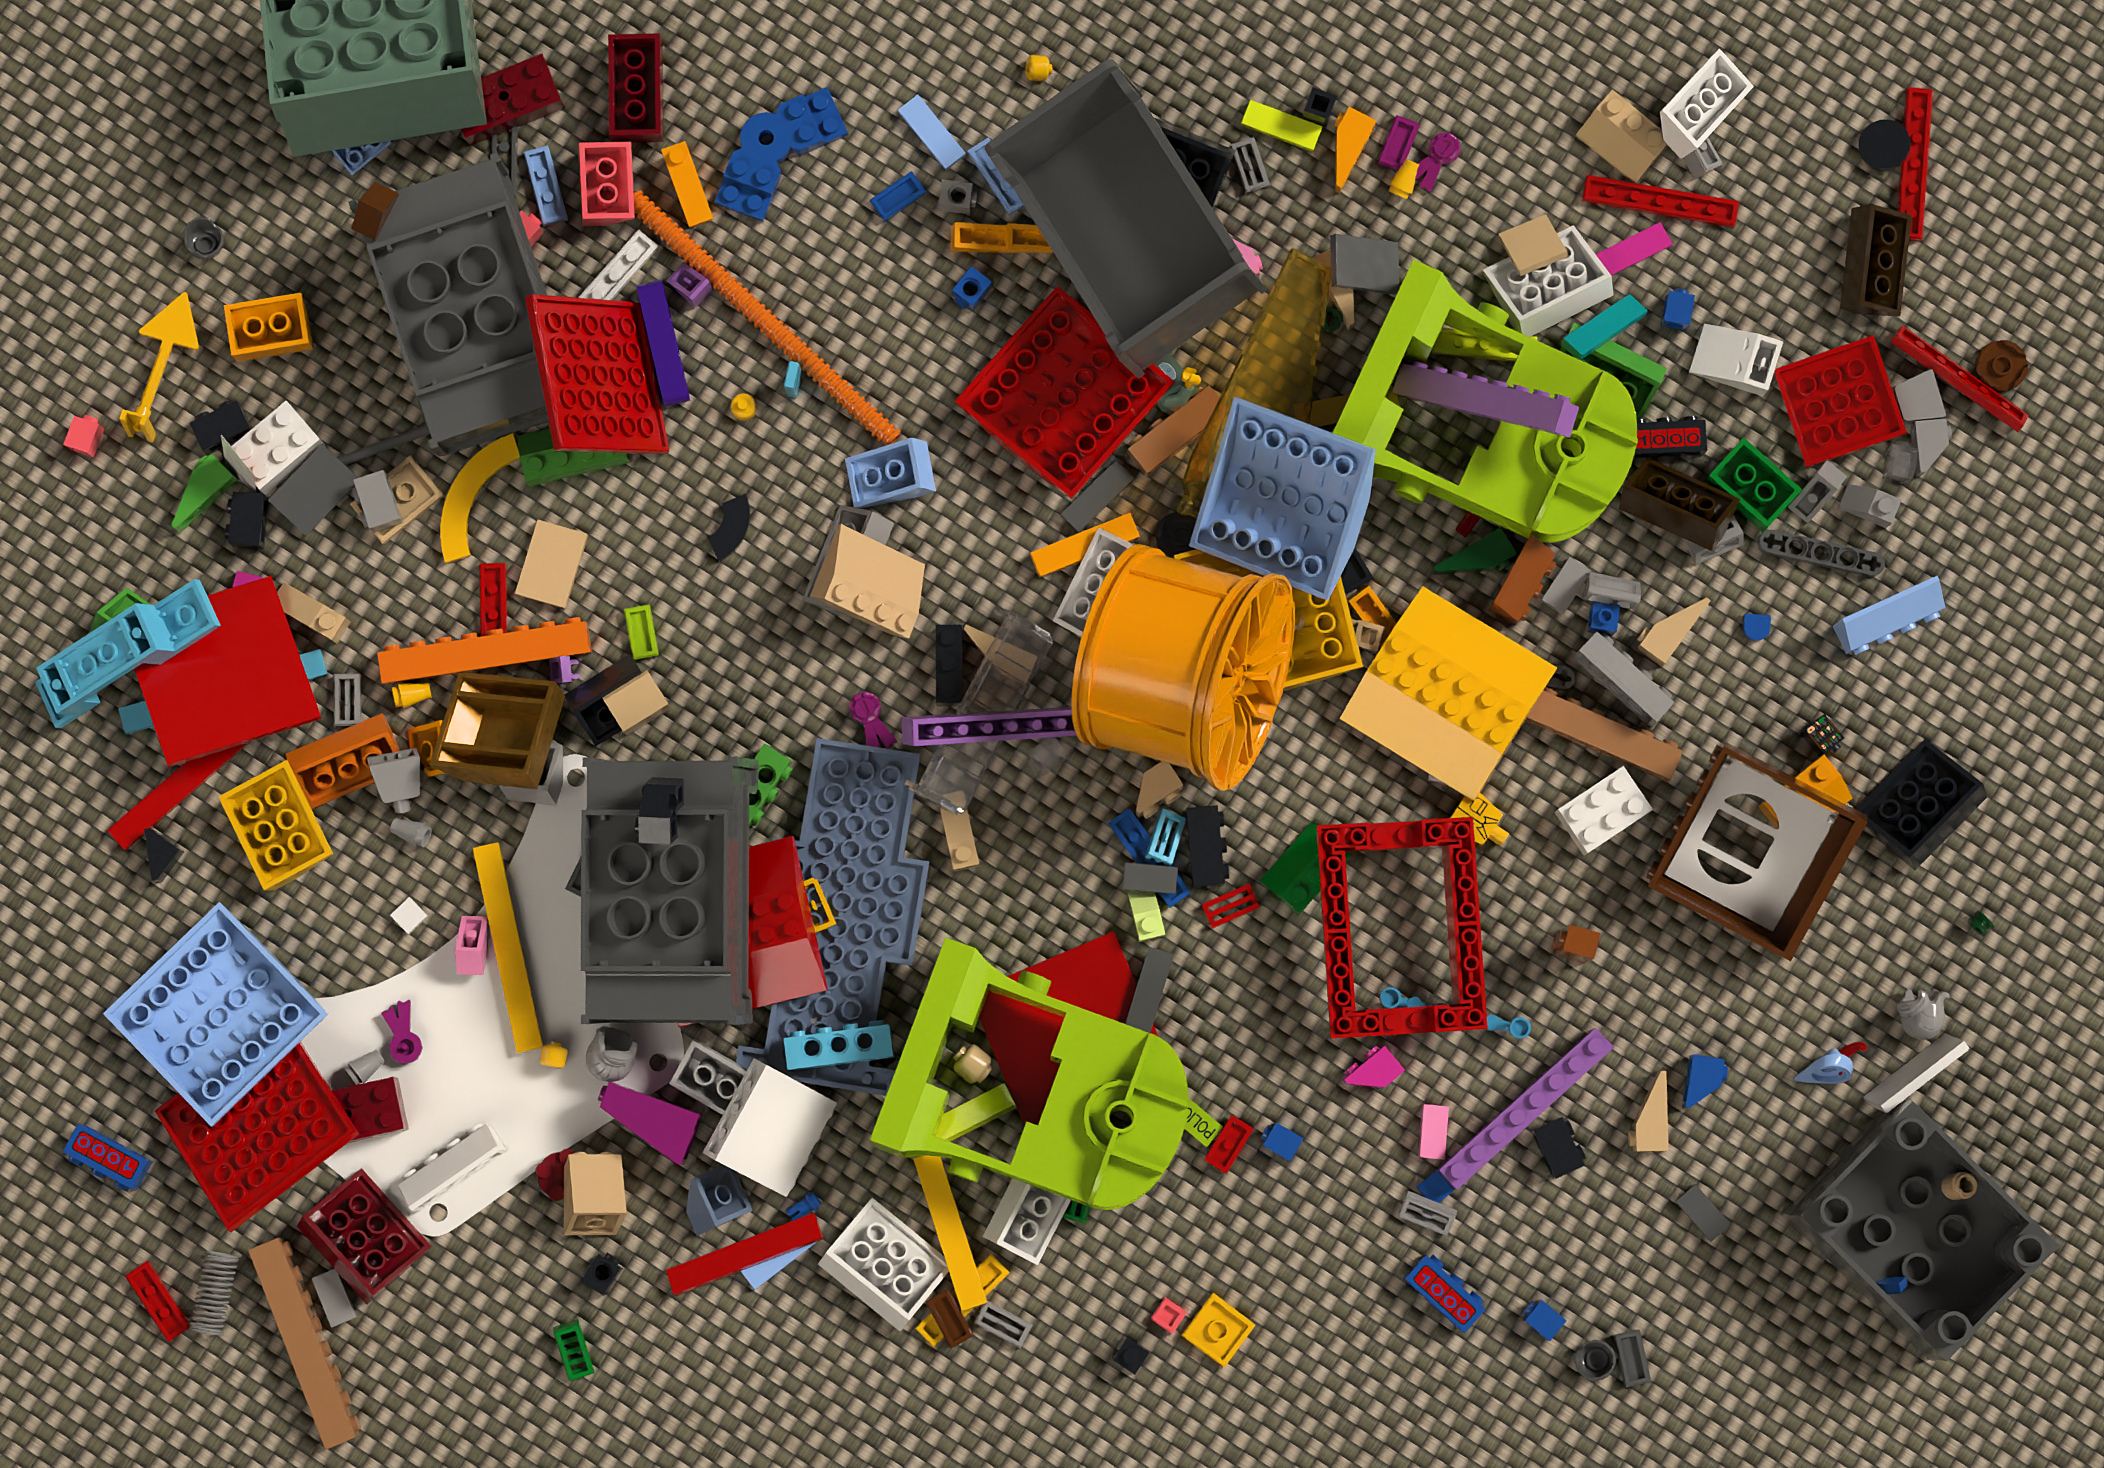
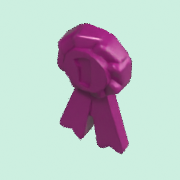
M1438 133L1430 141V156L1418 163L1420 165L1415 180H1419L1426 173L1419 188H1426L1429 193L1433 189L1442 164L1453 163L1461 153L1460 141L1451 133Z
M868 691L855 694L849 704V711L853 719L864 724L866 745L880 748L877 735L887 749L891 743H897L896 738L878 718L882 708L878 697Z
M407 1000L404 1003L401 1001L397 1002L399 1018L392 1006L388 1011L381 1012L395 1035L389 1045L391 1056L403 1064L418 1060L423 1050L420 1038L410 1032L411 1000Z

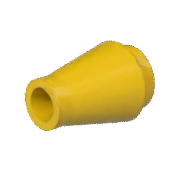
M1405 158L1404 163L1389 183L1391 185L1389 192L1408 199L1409 194L1413 193L1416 174L1420 164Z
M397 683L398 686L392 687L396 708L402 707L404 709L425 699L432 698L429 683Z

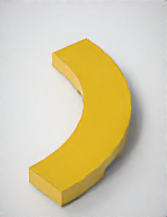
M513 433L497 439L476 453L466 463L452 483L444 503L440 524L441 548L446 564L471 556L468 545V517L471 507L482 489L481 487L492 475L505 466L520 460L519 449Z

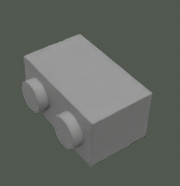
M384 470L353 480L355 488H352V493L356 503L361 502L364 512L360 513V517L365 528L369 527L375 533L403 523L388 475Z

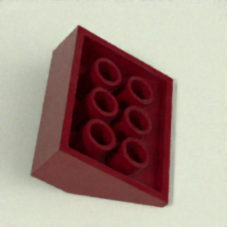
M362 1168L303 1215L297 1224L298 1229L366 1305L386 1290L432 1247Z

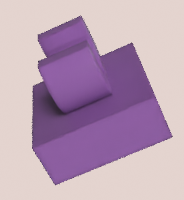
M559 656L549 659L551 681H555L559 685L578 679L580 674L571 673V665L579 664L578 660H570V656Z

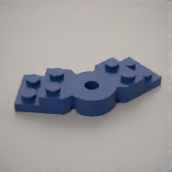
M828 87L805 97L802 94L779 104L776 114L768 112L759 113L746 121L740 135L742 148L732 152L723 175V182L715 199L716 205L763 222L782 177L778 164L783 162L790 152L802 156L848 136L846 127ZM769 135L774 140L769 145H763L760 143L761 138Z

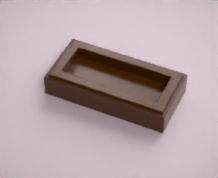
M949 1289L925 1302L951 1349L974 1336Z

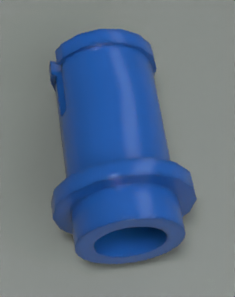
M814 1192L810 1194L805 1193L804 1198L786 1208L789 1216H792L791 1219L794 1221L804 1217L813 1210L817 1211L821 1202Z

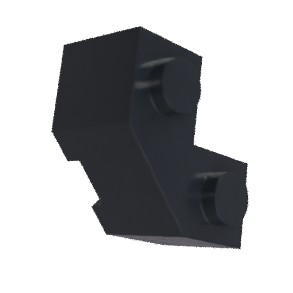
M652 777L643 785L639 816L635 821V833L639 834V843L671 844L678 838L677 811L684 805V779Z

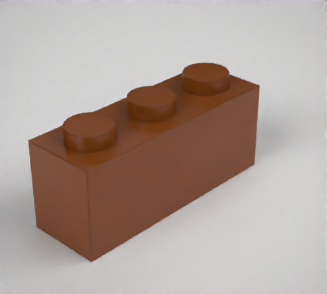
M1568 925L1553 936L1551 949H1555L1553 956L1583 964L1591 961L1595 957L1600 933Z

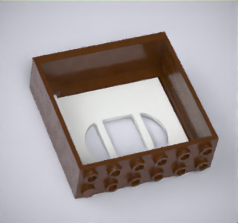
M1724 741L1722 746L1716 745L1709 760L1712 763L1709 770L1704 768L1696 784L1700 786L1696 793L1691 791L1684 804V808L1687 809L1685 815L1679 814L1671 830L1674 832L1672 839L1668 837L1665 839L1659 855L1662 856L1660 861H1653L1646 877L1650 879L1648 887L1791 961L1868 822L1867 815ZM1729 755V756H1731V757H1733V758H1735V759H1737V760H1739V761H1741V762H1743V763L1749 765L1750 767H1752V768H1754V769H1756V770H1758V771H1760V772H1762V773H1764V774H1766V775L1772 777L1773 779H1775V780H1777V781H1779V782H1781V783H1783V784H1785V785H1787V786L1793 788L1794 790H1796V791H1798V792H1800V793H1802V794H1804V795H1806V796H1808V797H1810V798L1816 800L1817 802H1819V803H1821V804H1823V805H1825V806H1827V807H1829V808H1831V809H1833V810L1839 812V814L1837 815L1835 812H1833V811H1831V810H1829V809H1827V808H1825V807H1823V806H1821V805L1815 803L1814 801H1812V800H1810V799H1808V798H1806V797H1804V796H1802V795H1800V794H1798V793L1792 791L1791 789H1789V788H1787V787H1785V786H1783V785H1781V784H1779V783H1777V782H1775V781L1769 779L1768 777H1766V776H1764V775H1762V774H1760V773H1758V772H1756V771H1754V770L1748 768L1747 766H1745V765H1743V764H1741V763H1739V762H1737V761H1735V760H1733V759H1731V758H1729V757L1727 758V756ZM1737 794H1752L1764 799L1774 809L1778 818L1779 828H1773L1731 806L1724 800ZM1718 809L1774 837V841L1759 868L1756 869L1702 840ZM1701 849L1751 875L1752 878L1738 884H1726L1713 879L1702 868L1697 850ZM1664 872H1665V875H1667L1668 877H1670V878H1672V879H1674V880H1676V881H1678V882L1684 884L1685 886H1687V887H1689V888H1691V889H1693V890H1695V891H1697V892L1703 894L1704 896L1710 898L1711 901L1708 900V899H1706V898H1704V897H1702V896H1700V895H1698L1697 893H1695V892H1693V891H1691V890H1689V889H1687V888H1685V887L1679 885L1678 883H1676V882H1674V881H1672V880H1670V879H1668V878L1662 876V875H1663ZM1724 907H1727V908H1729V909H1731V910H1733V911H1735V912L1741 914L1742 916H1744V917H1746V918H1748V919H1750V920H1752V921L1758 923L1759 925H1761V926H1763V927H1765V928H1767V929H1769V930H1771V931H1773V930L1775 929V931H1774L1773 934H1772L1771 932H1769V931H1767V930H1765V929H1763V928H1761V927H1759V926L1753 924L1752 922H1750V921H1748V920H1746V919H1744V918H1742V917L1736 915L1735 913H1733V912H1731V911L1725 909Z

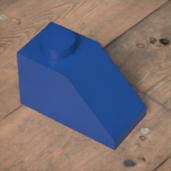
M1696 1054L1689 1056L1682 1108H1691L1719 1088L1722 1081H1726L1728 1066H1724L1725 1059Z

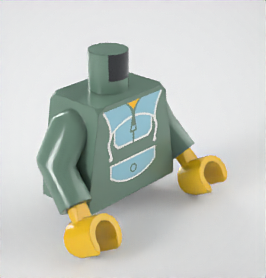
M1170 353L1153 363L1175 381L1173 386L1157 403L1162 412L1185 406L1189 398L1199 392L1196 385L1200 384L1201 378L1199 375H1195L1197 373L1196 369L1190 367L1183 369Z

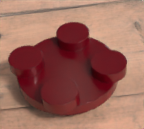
M563 1149L560 1152L548 1155L535 1168L540 1188L552 1201H560L564 1198V1165L568 1155L574 1153L570 1149Z

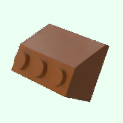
M1530 535L1488 611L1514 625L1519 620L1525 621L1531 610V607L1527 606L1532 597L1537 599L1544 586L1540 583L1544 574L1549 576L1556 562L1552 561L1555 553L1535 536Z

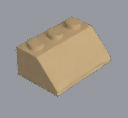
M1613 89L1576 134V137L1632 183H1637L1668 147L1667 143L1663 140L1662 130Z

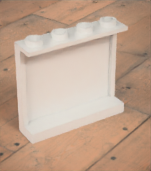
M754 1058L703 1153L787 1197L790 1190L794 1187L801 1169L807 1163L808 1156L815 1143L819 1141L823 1128L832 1117L837 1103Z

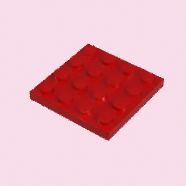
M1874 335L1774 370L1806 468L1907 434Z

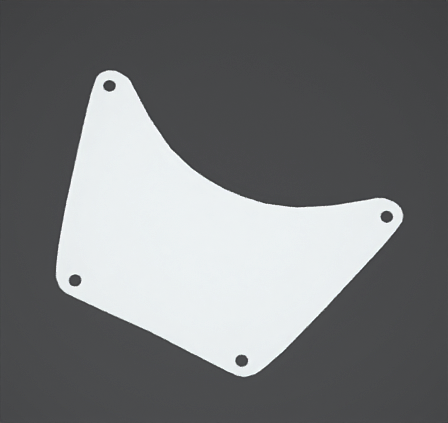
M572 754L563 757V785L557 805L535 804L524 836L506 871L543 1046L545 1044L551 1045L552 1041L562 1043L561 1047L568 1050L564 1068L558 1069L541 1065L539 1059L542 1048L523 1053L516 1052L489 922L487 959L483 975L457 974L455 959L457 934L425 960L379 984L334 997L314 998L328 1015L301 1043L331 1090L354 1086L355 1084L344 1069L349 1066V1062L376 1049L385 1062L365 1083L390 1077H397L399 1079L409 1128L400 1132L347 1143L326 1159L324 1163L345 1180H348L362 1168L420 1234L441 1236L452 1231L535 1172L536 1166L545 1157L552 1153L560 1152L563 1149H568L614 1119L600 1108L601 1101H598L602 1086H608L609 1082L601 1081L594 1077L586 1066V1052L598 1028L606 1026L622 1030L630 1034L633 1040L637 1041V1051L631 1071L624 1079L614 1083L644 1094L651 1095L669 1083L684 1057V1043L681 1029L677 1026V1023L581 1024V1015L585 1014L586 974L585 971H581V897L566 890L565 887L581 857L582 810L587 808V767H582L583 758L586 756ZM573 769H580L585 774L584 783L578 787L571 786L567 780L568 773ZM485 904L476 916H487ZM407 1000H411L410 1032L420 1038L423 1050L418 1060L403 1064L391 1056L389 1045L395 1035L381 1012L388 1011L392 1006L399 1018L397 1002L401 1001L404 1003ZM656 1053L663 1054L667 1058V1066L660 1072L654 1071L649 1065L650 1058ZM346 1109L345 1112L347 1113L348 1117L351 1118V1111ZM481 1123L483 1126L490 1124L508 1151L423 1210L411 1211L398 1186L403 1182L401 1177L412 1169L419 1171L425 1167L424 1161L437 1153L438 1156H441L448 1151L446 1146L459 1138L462 1141L470 1136L468 1131L477 1124ZM436 1203L443 1204L448 1210L447 1217L440 1222L434 1221L429 1215L430 1208Z

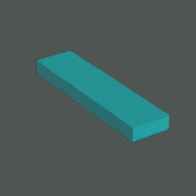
M1628 294L1564 337L1561 345L1575 358L1581 360L1645 317L1648 310Z

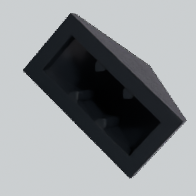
M147 828L144 831L151 880L156 883L163 882L184 854V851L155 830Z

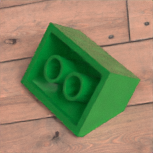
M1312 822L1260 879V882L1298 916L1320 892L1316 825ZM1345 852L1346 862L1352 856L1350 852Z

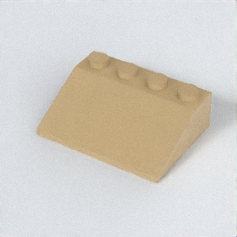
M838 524L810 597L893 636L910 638L919 615L925 564L851 528Z

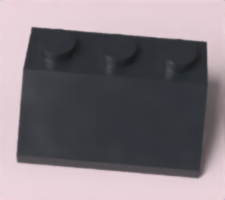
M631 654L564 694L572 712L595 746L622 731L604 702L603 697L642 673Z

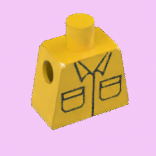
M1479 793L1475 801L1464 796L1450 816V818L1473 817L1475 845L1481 847L1487 838L1501 847L1509 835L1508 832L1497 825L1503 814L1481 793Z

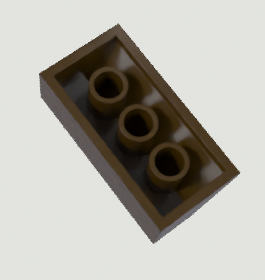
M1875 204L1851 209L1840 309L1863 315L1894 317L1901 315L1912 215Z
M1646 457L1623 486L1619 509L1713 551L1723 538L1738 507L1740 498Z

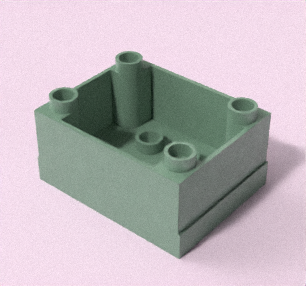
M260 0L270 106L276 121L280 122L294 157L487 124L471 0Z

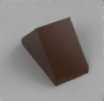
M374 182L359 200L351 229L376 241L399 193Z

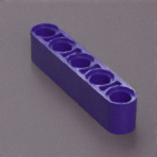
M658 280L637 285L664 406L690 401L689 391L663 281Z

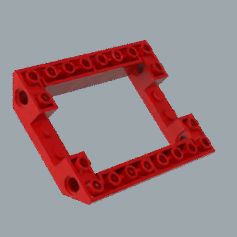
M1473 817L1371 824L1368 822L1316 825L1330 1039L1488 1029ZM1442 847L1453 1005L1356 1010L1345 852Z

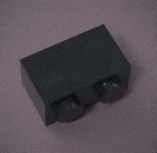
M232 400L225 401L218 406L219 409L211 413L208 411L195 416L194 421L190 422L202 450L207 455L223 448L221 435L230 445L240 440L253 429L242 405L237 400L234 402Z
M233 492L232 499L229 498L227 512L231 516L230 524H227L225 528V539L228 540L232 547L264 549L269 498L265 494Z
M1560 1117L1531 1130L1553 1179H1557L1585 1166L1583 1160L1586 1159V1156L1580 1144L1575 1145L1572 1139V1135H1575L1569 1120L1564 1121L1563 1117Z

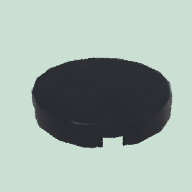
M1878 120L1870 123L1862 131L1858 150L1862 160L1869 168L1877 171H1891L1906 161L1910 153L1911 141L1907 130L1900 123L1893 120Z
M1181 510L1168 514L1161 520L1157 527L1156 542L1158 549L1164 552L1166 557L1174 558V555L1195 550L1189 544L1197 521V515Z

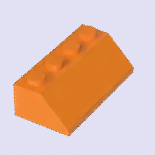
M381 713L286 753V758L311 809L375 783L367 757L400 751L384 714Z

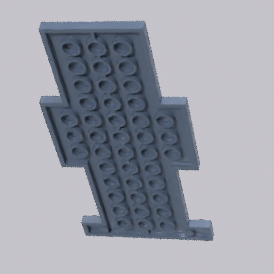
M816 739L799 841L795 840L803 880L806 881L810 878L818 880L837 924L816 933L828 990L772 1004L765 1049L738 1045L737 1064L748 1069L755 1058L797 1082L876 1095H887L895 1070L870 1066V1061L788 1071L784 1038L790 1037V1032L805 1031L806 1035L816 1034V1029L831 1027L832 1032L841 1031L842 1026L848 1024H858V1028L869 1027L868 1022L877 1021L887 962L913 966L930 864L929 861L904 858L920 754L827 739ZM773 837V841H774V840H778V839H782V838ZM815 886L806 889L809 907L812 906V900L816 904L821 902ZM821 903L816 905L818 911L810 910L814 925L817 923L822 925L823 921L828 919ZM822 1015L821 1021L812 1025L810 1020ZM868 1034L860 1036L858 1040L859 1047L862 1049L869 1048L873 1042L872 1037ZM836 1038L832 1042L834 1052H842L846 1048V1041L843 1038ZM811 1041L806 1045V1053L809 1056L816 1055L820 1050V1046L816 1041Z

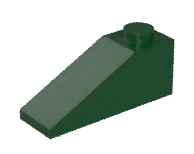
M1500 527L1434 566L1431 571L1433 575L1493 571L1496 568L1502 571L1514 563L1512 559L1517 553Z

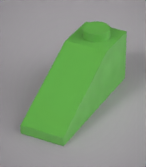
M213 454L202 457L196 463V468L192 471L172 522L173 528L179 533L187 528L238 481Z

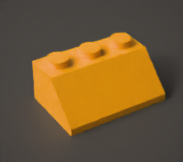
M302 293L224 305L231 356L237 362L314 349L311 325Z
M1825 755L1816 759L1794 777L1844 804L1852 799L1841 774ZM1784 785L1785 787H1787V788L1791 789L1792 791H1794V792H1796V793H1798V794H1800V795H1802V796H1804V797H1806V798H1808V799L1814 801L1815 803H1817V804H1819V805H1821V806H1823V807H1825V808H1827V809H1829V810H1831V811H1833V812H1836L1835 810H1833V809H1831V808H1829V807H1827V806H1825V805H1823V804L1817 802L1816 800H1814V799H1812V798H1810V797H1808V796H1806V795H1804V794H1802V793H1800V792L1794 790L1793 788H1791V787H1789V786H1787V785ZM1762 802L1758 807L1774 827L1778 829L1779 822L1774 809L1768 802Z

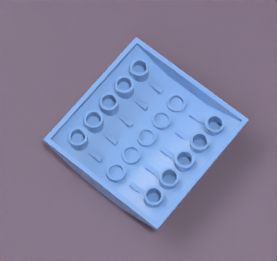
M1234 397L1189 546L1264 576L1270 573L1283 575L1289 580L1292 587L1329 600L1355 548L1371 494L1376 449Z
M220 902L103 1013L211 1127L328 1015L290 971Z

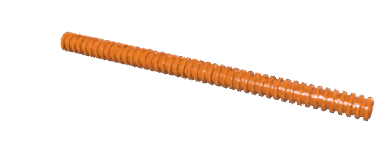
M641 190L634 192V215L637 214L639 220L643 219L644 225H649L651 231L655 230L654 234L661 236L660 239L663 242L666 241L668 247L672 246L673 252H678L680 258L684 257L685 263H690L689 266L692 269L696 268L695 271L707 278L710 284H713L714 290H719L721 296L725 295L724 299L726 301L730 300V304L733 307L737 306L736 310L738 312L742 311V315L748 317L750 323L754 322V327L760 328L762 334L766 333L765 337L767 339L771 338V342L774 345L778 344L777 348L779 350L783 349V353L789 355L791 361L795 360V362L799 363L803 372L807 371L806 375L808 377L812 376V380L815 383L819 382L818 386L820 388L824 387V391L830 393L832 399L836 398V403L842 404L844 410L848 409V414H853L856 421L860 420L859 424L861 426L865 425V429L868 432L871 431L873 437L877 436L878 442H883V446L895 443L901 435V431L894 429L895 425L893 423L889 424V419H884L881 412L877 413L878 409L876 407L872 408L870 402H865L866 398L864 396L860 397L858 391H853L854 387L852 385L848 386V382L842 380L840 374L836 375L835 369L831 370L828 363L824 364L825 360L823 358L819 359L817 353H812L813 349L811 347L807 348V344L801 342L799 336L795 337V332L789 331L787 325L783 326L784 322L782 320L778 321V317L775 314L771 315L772 311L770 309L766 310V306L760 304L758 298L754 299V294L748 293L746 287L742 288L743 284L741 282L737 283L735 277H730L731 273L729 271L725 272V268L719 266L717 260L713 261V256L707 255L708 252L705 249L701 250L702 246L700 244L696 245L694 239H689L690 235L688 233L684 234V230L678 228L676 222L672 223L673 219L667 218L665 212H660L661 208L655 207L653 201L649 202L647 195L643 196Z

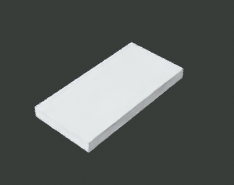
M1945 1033L1863 1098L1868 1105L1888 1113L1968 1051L1969 1047L1965 1041Z

